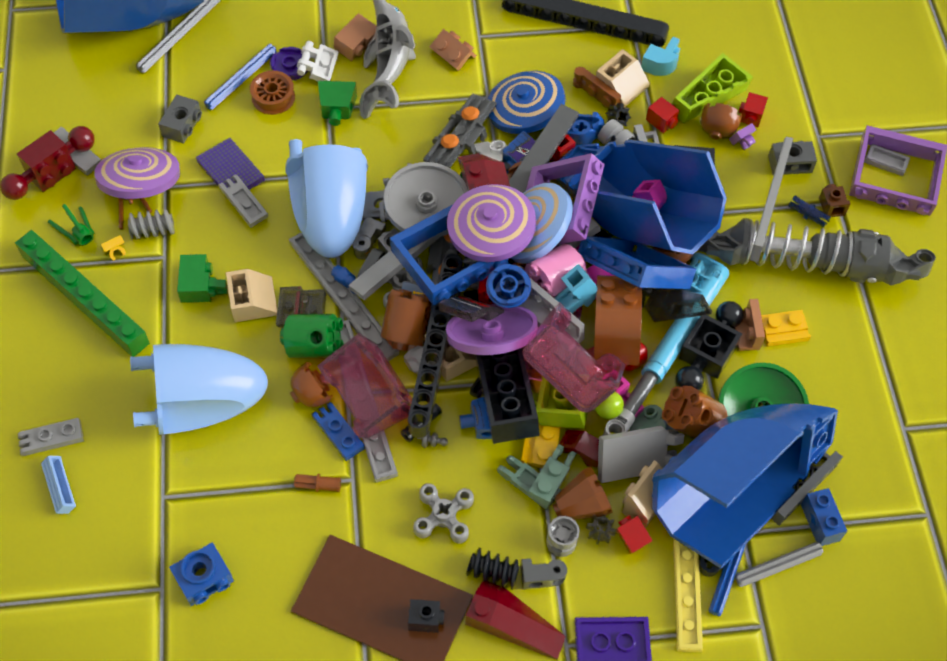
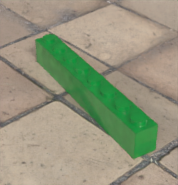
M30 230L15 242L21 256L129 355L135 357L150 344L145 331L33 230Z

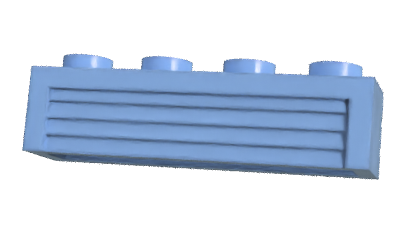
M47 456L41 462L55 512L56 514H69L76 507L61 456Z

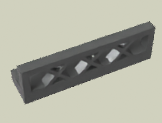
M837 451L831 456L825 452L822 456L825 462L821 466H813L812 463L809 466L810 478L807 481H798L796 483V492L771 519L780 526L802 503L808 493H812L838 466L843 456Z

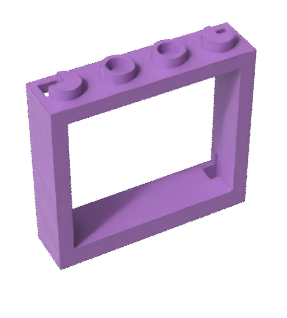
M867 125L861 137L849 195L858 199H866L878 204H886L901 210H909L921 215L931 216L938 201L947 145ZM871 144L890 151L934 161L927 199L861 183L860 178L867 145L871 146Z
M592 153L532 167L526 191L536 185L550 183L552 179L582 173L570 225L557 245L582 241L587 238L604 169V164Z

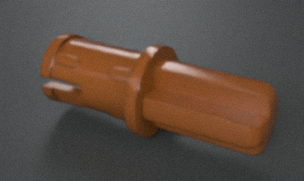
M296 474L294 487L314 489L316 492H319V490L340 492L341 477H324L321 474H317V476Z

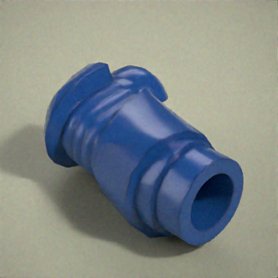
M336 265L331 271L334 280L346 288H349V284L356 279L346 267H341L340 265Z

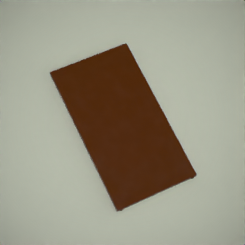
M330 535L294 606H292L291 613L401 661H445L473 599V595ZM410 599L440 601V610H445L444 625H439L438 633L409 631Z

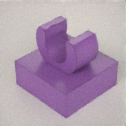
M750 124L737 131L729 140L732 145L740 142L741 147L746 150L756 143L753 136H751L756 131V128L753 124Z

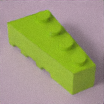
M722 53L674 98L672 105L679 109L678 119L685 123L701 115L705 104L711 103L710 106H716V103H723L746 91L753 76Z

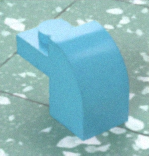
M672 37L666 49L650 44L642 59V70L656 76H665L672 73L676 69L679 59L680 48L678 45L680 39Z
M577 264L561 278L567 288L554 298L571 313L575 312L583 304L588 307L594 301L598 291L596 284L590 276Z

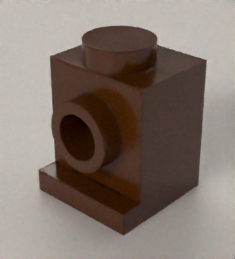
M829 184L822 189L819 196L825 218L846 215L851 203L850 200H847L843 186L836 187L835 184Z

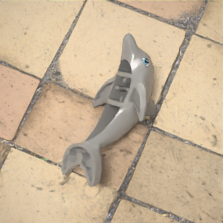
M373 0L377 26L375 35L368 43L364 53L363 66L368 68L376 58L378 64L374 83L364 90L360 98V113L364 119L370 117L372 110L379 100L385 102L391 108L398 107L399 96L392 83L402 73L407 60L416 59V54L413 50L415 48L414 38L408 29L403 13L399 8L386 2V0Z

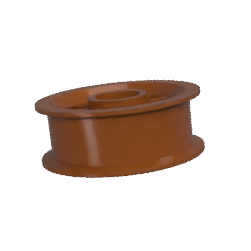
M274 70L257 75L250 84V93L254 107L258 111L269 115L287 111L295 101L292 79L287 74Z

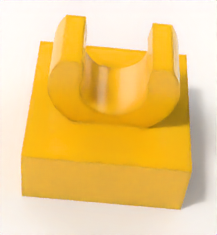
M121 235L100 246L104 254L109 252V257L112 261L116 260L113 252L119 250L123 256L126 255L125 249L121 247L125 243Z

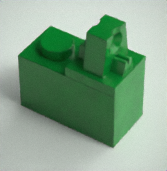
M206 254L180 255L177 293L181 303L211 302L212 297H215V295L227 294V281L210 277L213 268L212 263L208 262Z

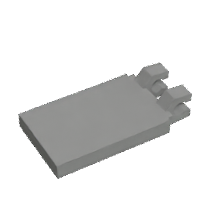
M662 426L599 436L598 480L601 483L636 477L645 465L650 466L654 460L662 468L665 467L671 457L677 456L676 450L667 451L668 444L673 446L683 444L684 434H678V431L675 429L666 430Z

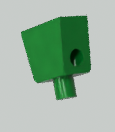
M318 81L322 118L329 119V124L332 126L340 125L341 119L351 118L357 98L356 82Z

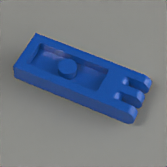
M329 402L326 404L330 410L329 413L324 407H321L319 411L323 417H320L316 411L311 415L345 461L363 451L365 445L335 406Z

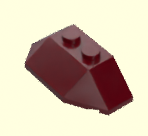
M479 153L458 157L462 177L468 191L479 186L491 184L510 187L504 162Z

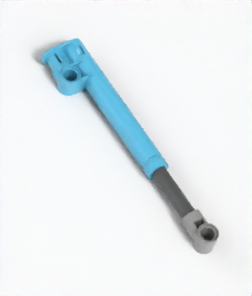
M702 253L693 254L689 265L696 268L691 288L679 289L689 294L688 300L641 370L642 378L625 402L622 413L607 422L602 436L611 435L610 432H628L635 421V414L655 384H659L663 380L702 313H706L729 277V270L723 264Z

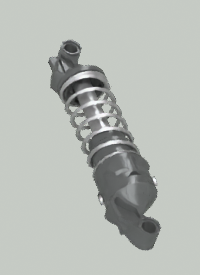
M743 218L735 226L721 234L716 231L699 248V251L708 255L718 256L730 266L735 264L746 265L752 253L759 221L756 220L754 224L752 219ZM772 222L770 234L765 237L761 251L764 252L761 262L755 263L760 267L765 263L770 253L771 264L776 269L782 264L786 255L787 265L791 271L795 270L800 264L801 259H803L804 269L808 273L816 267L820 268L824 275L830 271L837 272L841 277L850 278L853 282L863 283L868 280L870 283L877 281L894 285L905 280H919L927 277L936 257L932 251L927 249H920L911 256H906L895 246L888 235H882L868 229H860L858 232L849 231L847 234H842L841 230H838L837 233L828 232L825 234V229L822 228L820 233H816L811 237L810 241H807L808 226L804 227L803 239L798 240L791 239L792 225L789 224L786 238L774 237L776 224ZM774 254L781 255L777 264L775 263ZM790 256L797 257V260L793 267L791 264ZM807 259H808L809 264L811 265L810 269L808 268V265H807Z

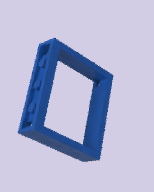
M452 205L390 237L392 253L433 306L443 300H448L450 296L457 292L466 290L475 282L484 280L495 268L508 264V259L497 262L478 261L436 285L433 284L408 250L447 229V217Z
M587 236L586 240L581 241L578 250L584 261L639 288L690 289L696 272V268L644 244L624 239ZM634 245L637 246L636 251H633Z

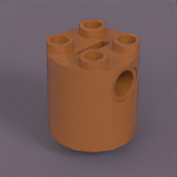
M391 289L380 336L392 348L409 351L416 346L424 345V335L427 331L432 303L425 294L415 295L412 294V291L404 289Z
M692 386L674 387L670 391L662 412L663 420L670 427L692 439H695L716 422L728 417L727 410L722 403Z

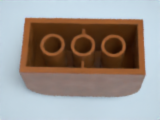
M597 275L598 291L596 293L594 364L639 365L642 288L617 276Z

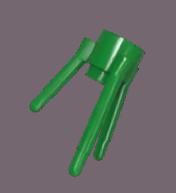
M63 204V209L75 225L72 228V235L52 220H48V223L68 237L74 245L78 243L82 246L89 244L93 240L95 232L89 224L83 207L80 206L79 211L85 225L79 223L67 205Z

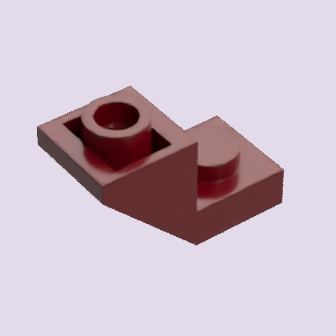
M567 430L559 442L560 445L564 446L562 453L569 454L573 451L582 458L586 466L598 467L599 439L586 431Z

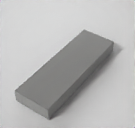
M63 127L54 132L64 143L68 141L69 132ZM90 150L86 152L74 151L70 154L74 165L87 176L95 170L101 161Z

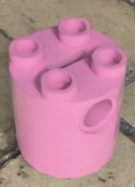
M562 244L545 256L528 263L525 267V272L553 298L567 288L561 278L577 264L586 273L587 270L582 255L569 244Z

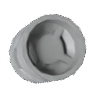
M612 119L602 127L598 134V140L604 145L614 141L616 145L624 144L625 140H636V136L628 129H624L623 125L618 121Z
M558 516L550 523L546 544L549 551L555 556L565 557L572 554L575 550L580 532L576 521L571 517Z

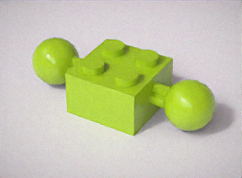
M543 372L539 393H533L532 391L538 421L542 426L585 429L588 410H594L600 417L611 420L622 413L624 401L621 395L613 390H605L598 394L597 397H591L592 388L588 375Z

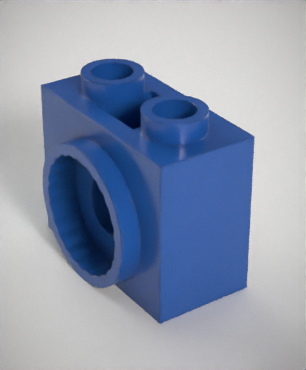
M213 542L187 554L184 559L169 567L190 606L204 603L210 595L217 591L222 592L231 585L230 583L234 582L229 569ZM199 569H206L203 575H195Z

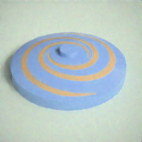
M542 183L523 193L534 207L536 230L528 246L510 258L514 262L529 263L545 256L565 235L571 222L573 204L570 195L559 185Z

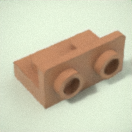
M749 299L747 307L743 309V321L734 328L742 333L737 346L739 351L760 350L765 339L758 299Z

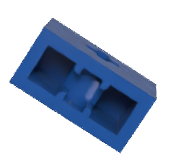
M827 488L808 493L805 496L801 507L816 542L824 546L841 541L847 533V529L830 489Z

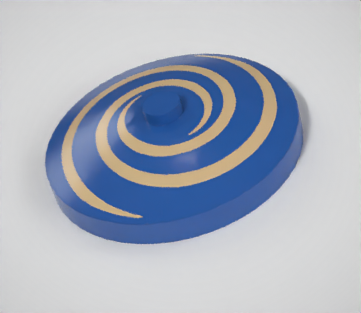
M524 71L511 75L499 82L490 92L487 99L497 102V105L489 114V119L496 128L511 134H520L522 131L531 133L543 129L561 104L565 105L566 99L563 86L555 76L542 71Z

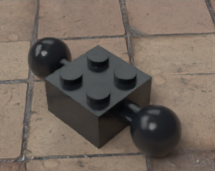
M734 301L721 303L716 310V320L702 313L682 345L679 359L691 366H685L677 372L675 376L676 386H692L700 391L704 384L702 372L716 379L719 378L742 336V333L733 329L741 324L744 317L743 309L738 303Z

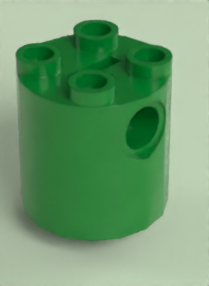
M290 314L280 331V342L284 345L289 358H335L338 353H343L344 343L341 340L343 319L337 318L335 314Z

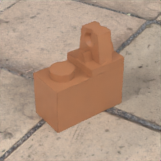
M358 13L334 37V49L351 61L356 56H361L375 35L376 25Z

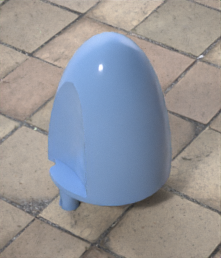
M292 139L289 141L290 157L286 161L285 170L288 176L292 209L298 227L307 243L316 253L327 258L338 257L344 254L353 244L361 226L366 194L367 159L362 154L360 148H350L341 145L311 146L304 148L302 152V141Z
M187 344L153 345L151 356L130 357L131 371L152 369V372L155 371L157 409L155 411L133 412L134 427L156 425L159 428V435L195 430L231 419L255 405L265 394L268 386L267 375L258 364L242 355L223 349Z

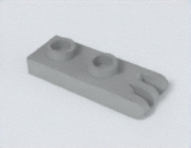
M237 174L232 176L235 183L230 178L225 180L228 188L223 182L218 184L221 191L250 228L268 218V213Z
M79 418L18 433L21 456L84 441Z

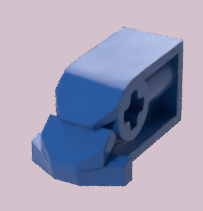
M593 112V115L579 114L567 134L575 141V146L591 144L598 138V134L605 123L598 112Z

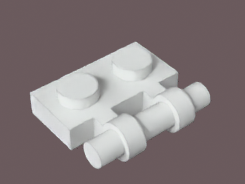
M307 41L305 46L302 47V57L297 63V74L303 76L305 71L308 70L311 72V79L330 81L339 51L322 44L316 49L313 48V42ZM309 58H315V61L311 62L309 61Z

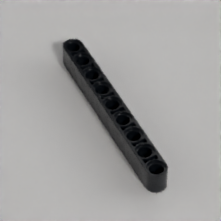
M503 0L501 4L504 10L511 13L646 45L652 44L657 47H662L665 44L669 32V25L666 22L574 0Z
M448 254L444 257L438 283L462 271V259L459 255ZM458 292L450 296V298H457ZM450 298L432 307L408 416L409 432L415 438L425 437L430 430L448 344L446 326L454 316L457 302ZM433 342H440V344H438V345H434V344H432V343H433ZM434 361L436 364L430 365L428 362ZM430 381L432 384L426 385L423 382ZM421 401L428 402L427 405H420L418 403ZM416 422H423V423H424L422 426H415V425H414V423H416Z

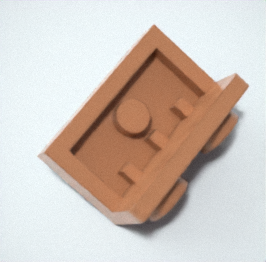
M443 29L430 45V48L459 71L470 56L475 58L477 55L472 52L474 48L469 43L464 41L462 44L459 41L461 37L451 30L448 33Z

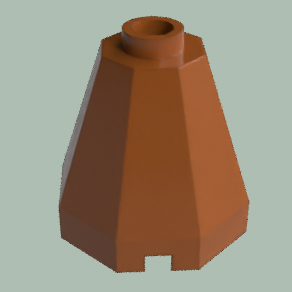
M591 466L582 470L554 497L556 503L552 506L557 516H567L573 520L605 517L613 513L607 496L597 481L598 478Z

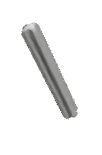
M818 542L812 543L736 574L735 580L739 587L746 586L821 556L823 548Z

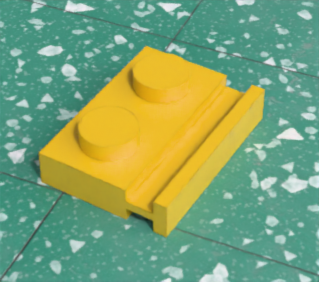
M803 310L761 315L767 347L809 341L811 335L808 333Z
M539 424V436L525 438L521 462L531 465V467L543 468L558 446L561 427L542 426Z

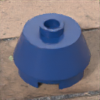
M504 264L495 268L490 273L486 282V291L489 298L496 305L504 308H514L523 304L529 297L531 280L522 268L516 265Z

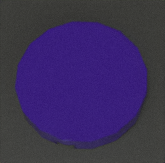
M284 47L280 49V52H275L270 60L271 71L283 72L292 81L302 78L303 76L297 74V63L302 57V50L296 47Z

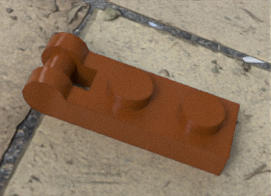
M584 67L575 68L573 86L575 88H582L609 109V105L616 106L617 103H620L621 94Z

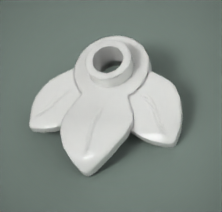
M496 140L474 144L477 153L502 162L503 150L507 147L504 141Z

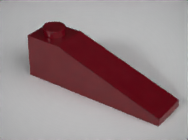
M482 580L466 614L465 625L558 660L566 636L506 588Z

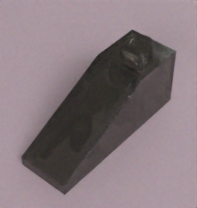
M653 289L645 304V308L654 322L709 315L712 313V309L702 294L684 289Z

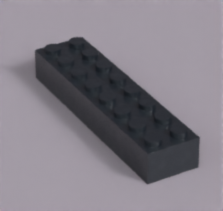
M478 290L463 292L464 298L479 303ZM464 299V301L466 303L468 302V304L471 303V305L474 304V306H479V304ZM465 304V310L473 308L472 306ZM519 348L511 352L495 355H475L493 444L539 436L538 415L522 349Z

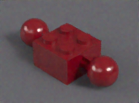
M76 126L71 129L68 134V141L64 143L51 130L17 153L25 172L21 175L10 173L4 176L0 182L1 193L10 200H18L26 195L30 182H33L42 192L53 187L76 169L70 154L74 151L86 152L93 147L95 143L93 132L88 127Z

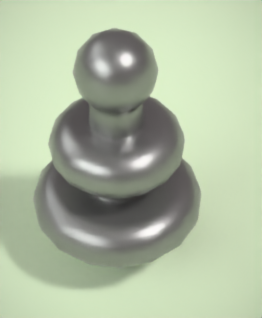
M430 430L425 437L417 438L422 440L423 448H426L429 443L432 447H435L437 443L442 446L448 444L447 438H438L437 433H433L430 436Z

